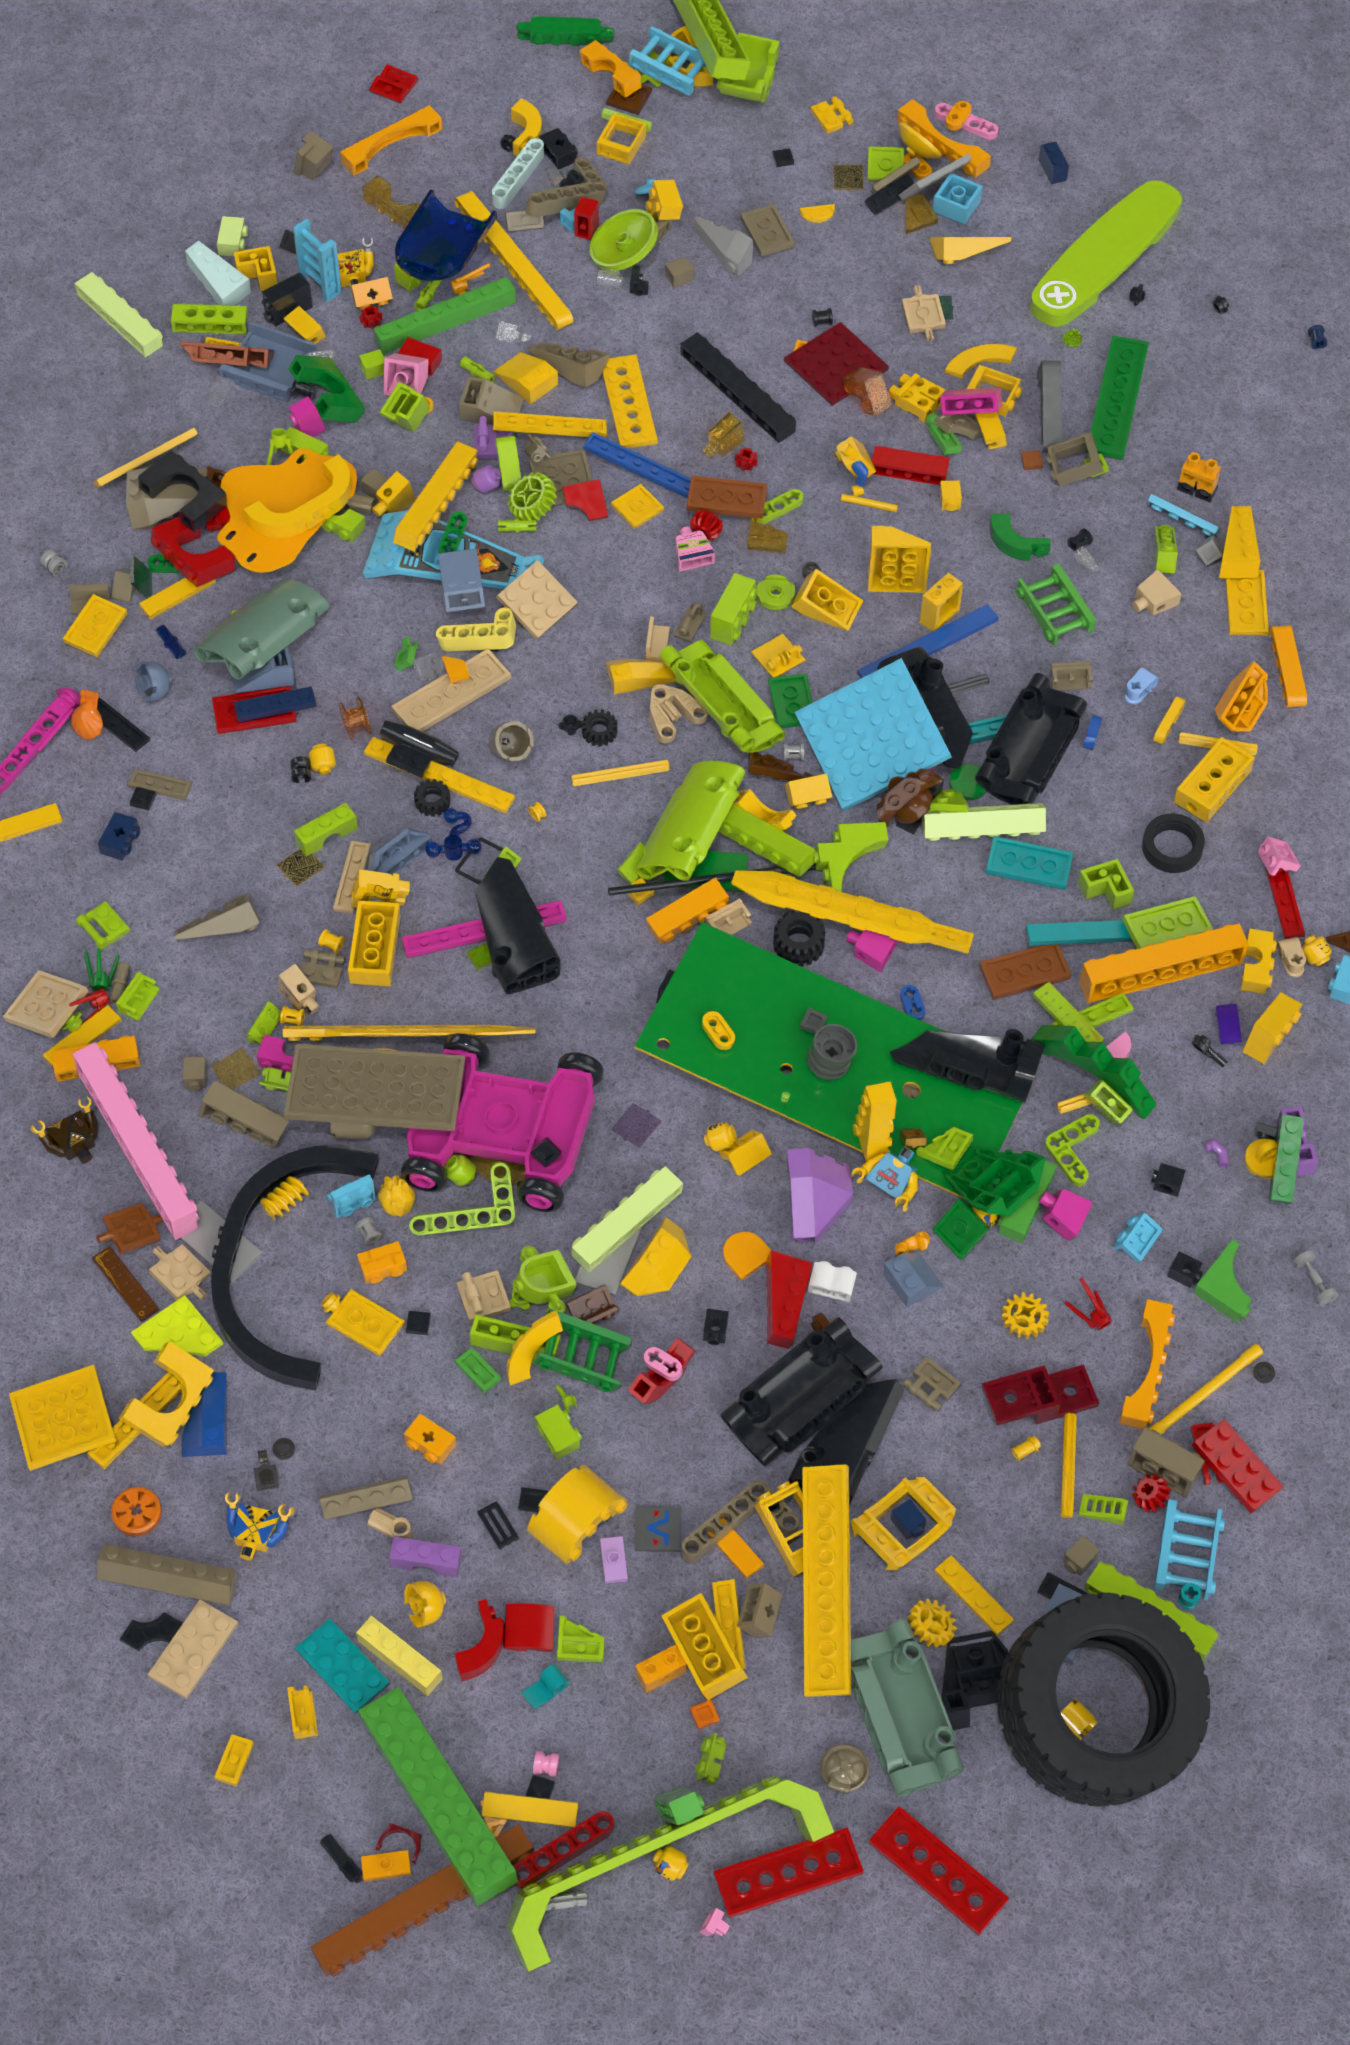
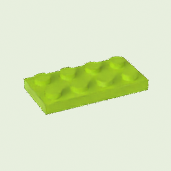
M1196 896L1126 914L1122 918L1137 949L1144 948L1149 944L1156 945L1164 943L1169 939L1175 940L1183 938L1188 934L1195 935L1203 933L1208 929H1213Z

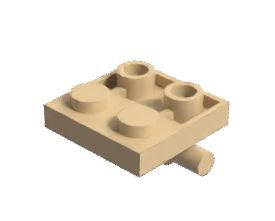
M498 1270L473 1278L470 1272H466L462 1275L463 1281L456 1282L469 1324L474 1322L476 1315L490 1318L511 1311V1306Z

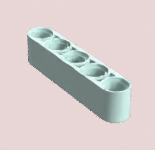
M533 138L528 141L492 189V202L495 208H506L544 158V143L541 139Z

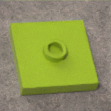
M868 146L867 181L879 182L904 165V148Z

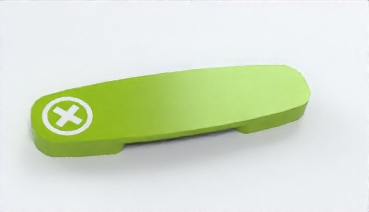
M1148 181L1113 206L1063 253L1039 281L1031 295L1030 311L1032 315L1049 326L1060 327L1068 324L1095 304L1099 294L1128 269L1151 244L1159 242L1180 214L1182 204L1180 192L1163 181Z

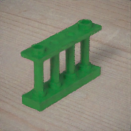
M550 1309L545 1315L556 1310ZM557 1311L563 1332L568 1333L570 1336L564 1360L552 1356L557 1334H555L546 1341L544 1353L539 1352L533 1358L532 1363L538 1365L540 1369L552 1370L599 1387L601 1391H615L621 1385V1381L613 1379L618 1354L624 1352L630 1346L632 1338ZM578 1338L588 1340L590 1343L584 1368L572 1364ZM599 1345L610 1350L604 1375L592 1371Z

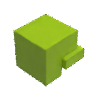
M398 382L379 413L384 418L415 432L430 408L424 395Z

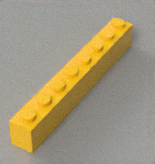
M456 442L396 527L393 543L411 551H415L418 545L421 546L423 544L426 534L429 535L431 533L433 524L438 523L441 512L446 511L449 501L452 502L456 491H460L464 479L467 480L471 469L476 468L479 460L476 458L477 449L461 442Z

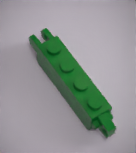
M534 16L531 18V22H520L516 25L519 40H530V43L538 45L543 43L576 46L589 45L595 40L599 43L614 40V28L601 26V21L598 18Z

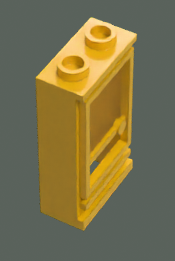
M787 1481L777 1487L778 1492L771 1495L769 1491L759 1496V1502L754 1507L794 1578L803 1572V1547L792 1552L787 1541L803 1533V1529L784 1538L768 1509L769 1506L793 1495L803 1513V1493L798 1486V1482L790 1484Z

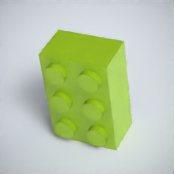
M737 573L733 574L711 614V639L732 646L735 640H739L742 626L747 625L750 611L754 612L757 606V601H755L758 592L756 580Z

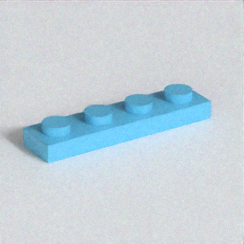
M1153 494L1148 499L1152 504L1151 508L1159 512L1163 509L1169 512L1167 516L1177 521L1181 518L1185 520V525L1193 529L1197 526L1202 529L1201 533L1209 537L1213 534L1218 536L1221 532L1218 526Z

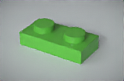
M472 1347L455 1360V1364L484 1394L501 1381V1377Z

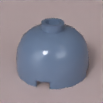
M156 662L137 664L135 672H138V677L135 678V684L139 694L142 695L144 692L147 697L145 702L155 701L164 697L171 683V676L166 669ZM153 689L154 691L151 695L145 693V690Z

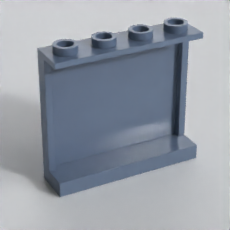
M249 321V332L240 346L274 350L268 368H263L249 364V366H239L222 363L219 368L220 379L288 403L293 395L290 391L295 380L288 368L296 355L317 356L316 344Z

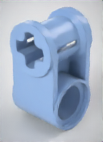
M1143 667L1140 668L1127 683L1126 701L1130 704L1140 703L1152 691L1151 689L1157 686L1159 677Z

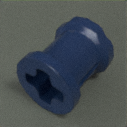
M1314 325L1308 329L1313 349L1325 348L1327 346V339L1324 337L1325 330L1322 325Z

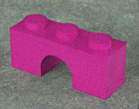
M264 1035L256 1057L258 1065L262 1069L268 1067L283 1070V1074L286 1075V1071L291 1072L294 1056L291 1057L284 1054L286 1051L284 1039Z

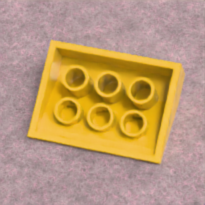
M872 526L868 563V592L926 593L931 543L892 526Z

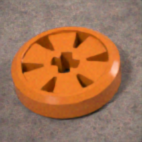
M132 1487L122 1491L115 1498L111 1508V1515L116 1528L120 1532L128 1536L137 1537L146 1535L157 1527L161 1520L162 1507L154 1492L144 1487ZM137 1507H140L141 1514L137 1513L136 1516H134L132 1509H137Z

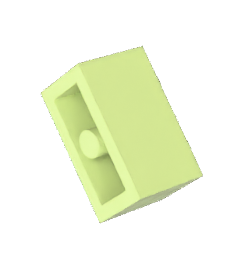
M222 216L217 240L218 255L234 256L233 252L245 250L244 237L248 236V226H245L244 218Z

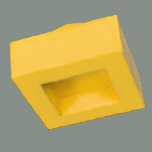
M639 878L631 885L642 884L646 882L643 880V878ZM654 890L628 893L627 895L639 906L654 895Z

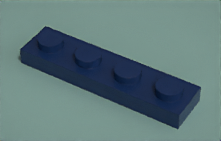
M311 686L234 702L238 722L316 707V701Z

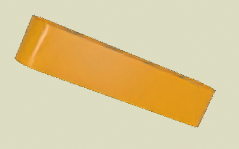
M1271 626L1270 637L1272 636L1273 639L1271 644L1273 652L1276 653L1275 662L1276 667L1280 671L1278 676L1280 684L1283 685V699L1287 703L1285 707L1306 706L1307 692L1292 626Z

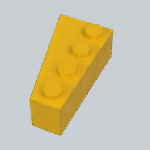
M891 1082L866 1086L864 1094L861 1095V1104L858 1105L859 1111L855 1116L856 1121L853 1124V1132L859 1138L866 1162L881 1153L887 1154L890 1152L888 1146H892L890 1132H893L894 1129L893 1119H895L897 1100Z

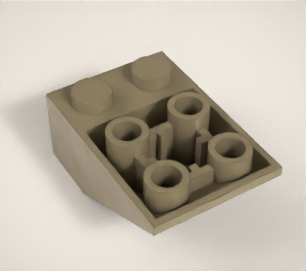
M468 376L459 404L460 419L479 423V418L485 416L487 424L493 425V411L520 413L524 398L487 379Z

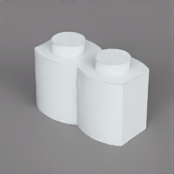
M826 1261L815 1262L808 1285V1292L850 1302L857 1272L846 1266L841 1268L834 1267Z

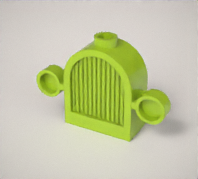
M525 1246L519 1255L522 1265L512 1282L514 1291L518 1292L524 1300L530 1303H549L547 1312L550 1309H554L564 1313L566 1306L560 1299L571 1296L577 1284L559 1249L538 1255L536 1248Z

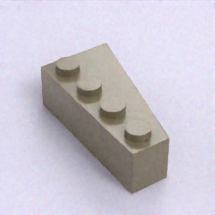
M215 1080L203 1098L198 1116L201 1118H205L206 1115L213 1118V1123L220 1126L225 1123L230 1125L232 1131L244 1134L247 1132L249 1133V1138L273 1148L277 1146L289 1123V1120L284 1119V1115L281 1113H274L264 1104L256 1103L250 1100L244 1093H237L231 1090L227 1084L223 1082L218 1083Z

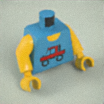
M905 1146L898 1156L891 1152L887 1154L881 1153L869 1159L860 1168H855L851 1174V1177L855 1174L861 1176L857 1183H862L864 1175H867V1180L896 1198L895 1208L899 1204H904V1212L908 1210V1202L912 1200L918 1190L917 1168L909 1164L914 1152Z

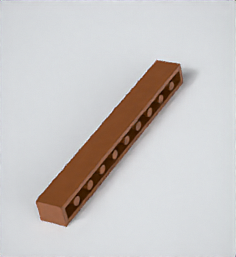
M520 1824L495 1837L512 1866L534 1853L533 1846ZM448 1865L311 1946L312 1953L326 1977L332 1975V1977L337 1976L345 1970L344 1966L351 1962L353 1964L361 1962L365 1959L366 1953L371 1950L375 1952L381 1950L387 1945L386 1942L393 1937L395 1939L403 1937L407 1934L408 1928L416 1925V1927L423 1925L429 1920L428 1917L435 1912L441 1914L450 1907V1903L456 1900L461 1902L470 1895L452 1866Z

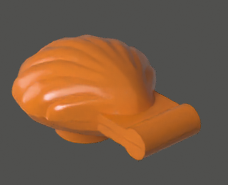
M82 689L80 692V706L74 710L71 716V726L82 739H95L100 735L103 727L102 717L97 710L99 693Z

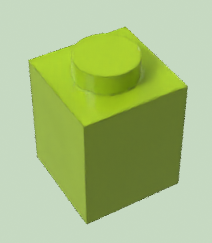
M380 349L359 355L360 367L366 380L384 375V358L387 356H383Z

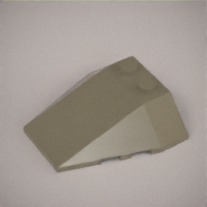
M152 465L128 471L126 505L132 529L152 528L157 525L158 521L166 517L168 519L173 518V514L179 512L181 508L197 496V491L186 484H173L152 499L139 488L138 476ZM196 468L200 474L207 477V469Z

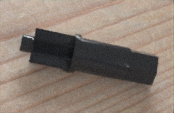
M328 1834L322 1838L320 1844L338 1865V1869L342 1871L349 1882L353 1883L355 1881L356 1884L361 1882L362 1878L360 1876L362 1871L354 1863L353 1859L346 1854L334 1837Z

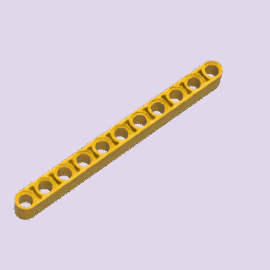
M469 191L454 199L456 207L460 208L466 220L469 219L470 225L475 231L480 233L479 236L483 241L490 245L491 251L498 255L499 261L504 266L506 265L509 269L508 272L513 278L515 277L518 280L517 283L520 287L527 291L529 298L536 302L537 308L547 316L546 319L550 324L557 328L555 330L557 331L572 324L573 316L569 309L474 192Z

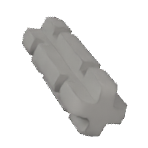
M585 1891L576 1892L574 1895L573 1893L554 1895V1897L550 1898L546 1910H552L553 1907L555 1909L574 1907L576 1904L578 1906L587 1905V1894Z

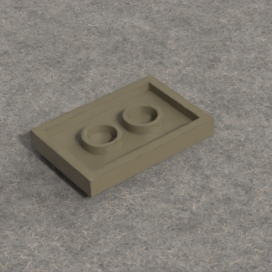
M775 204L741 213L740 219L750 238L753 239V243L761 257L795 247V242Z

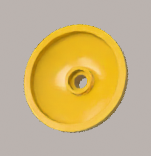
M899 122L898 129L901 139L908 146L906 150L913 156L918 154L928 159L941 158L942 153L926 138L906 123Z

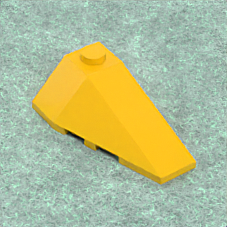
M930 237V243L936 260H943V264H954V260H962L1011 241V237Z

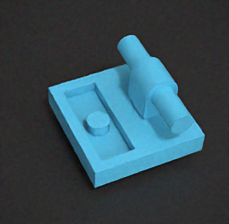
M370 1175L354 1182L350 1181L326 1195L329 1203L332 1202L333 1212L337 1218L341 1216L347 1217L360 1207H369L376 1200L374 1184Z

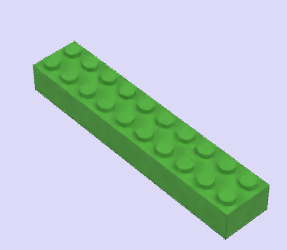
M395 1688L359 1709L361 1722L477 1907L518 1883L514 1867L400 1688Z

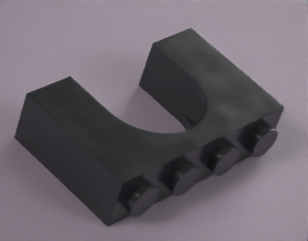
M172 450L138 476L139 488L152 499L173 484H186L197 491V496L180 509V522L193 532L227 506V494L225 491L215 486L208 477H204L198 472L196 467L189 465L181 455L174 453Z

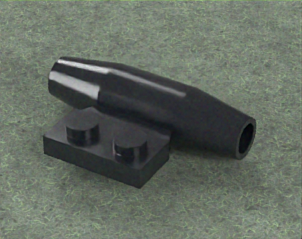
M385 720L380 730L381 736L395 744L386 758V763L420 778H423L431 761L453 767L458 758L459 752L440 739L411 726Z

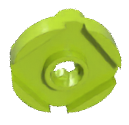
M769 575L757 585L758 592L756 597L763 608L770 610L787 609L794 601L795 586L787 581L785 576ZM774 590H778L780 594L774 595L772 593Z

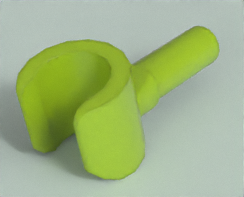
M557 1385L555 1388L563 1399L564 1410L569 1413L570 1405L577 1409L575 1396L566 1394L562 1387Z

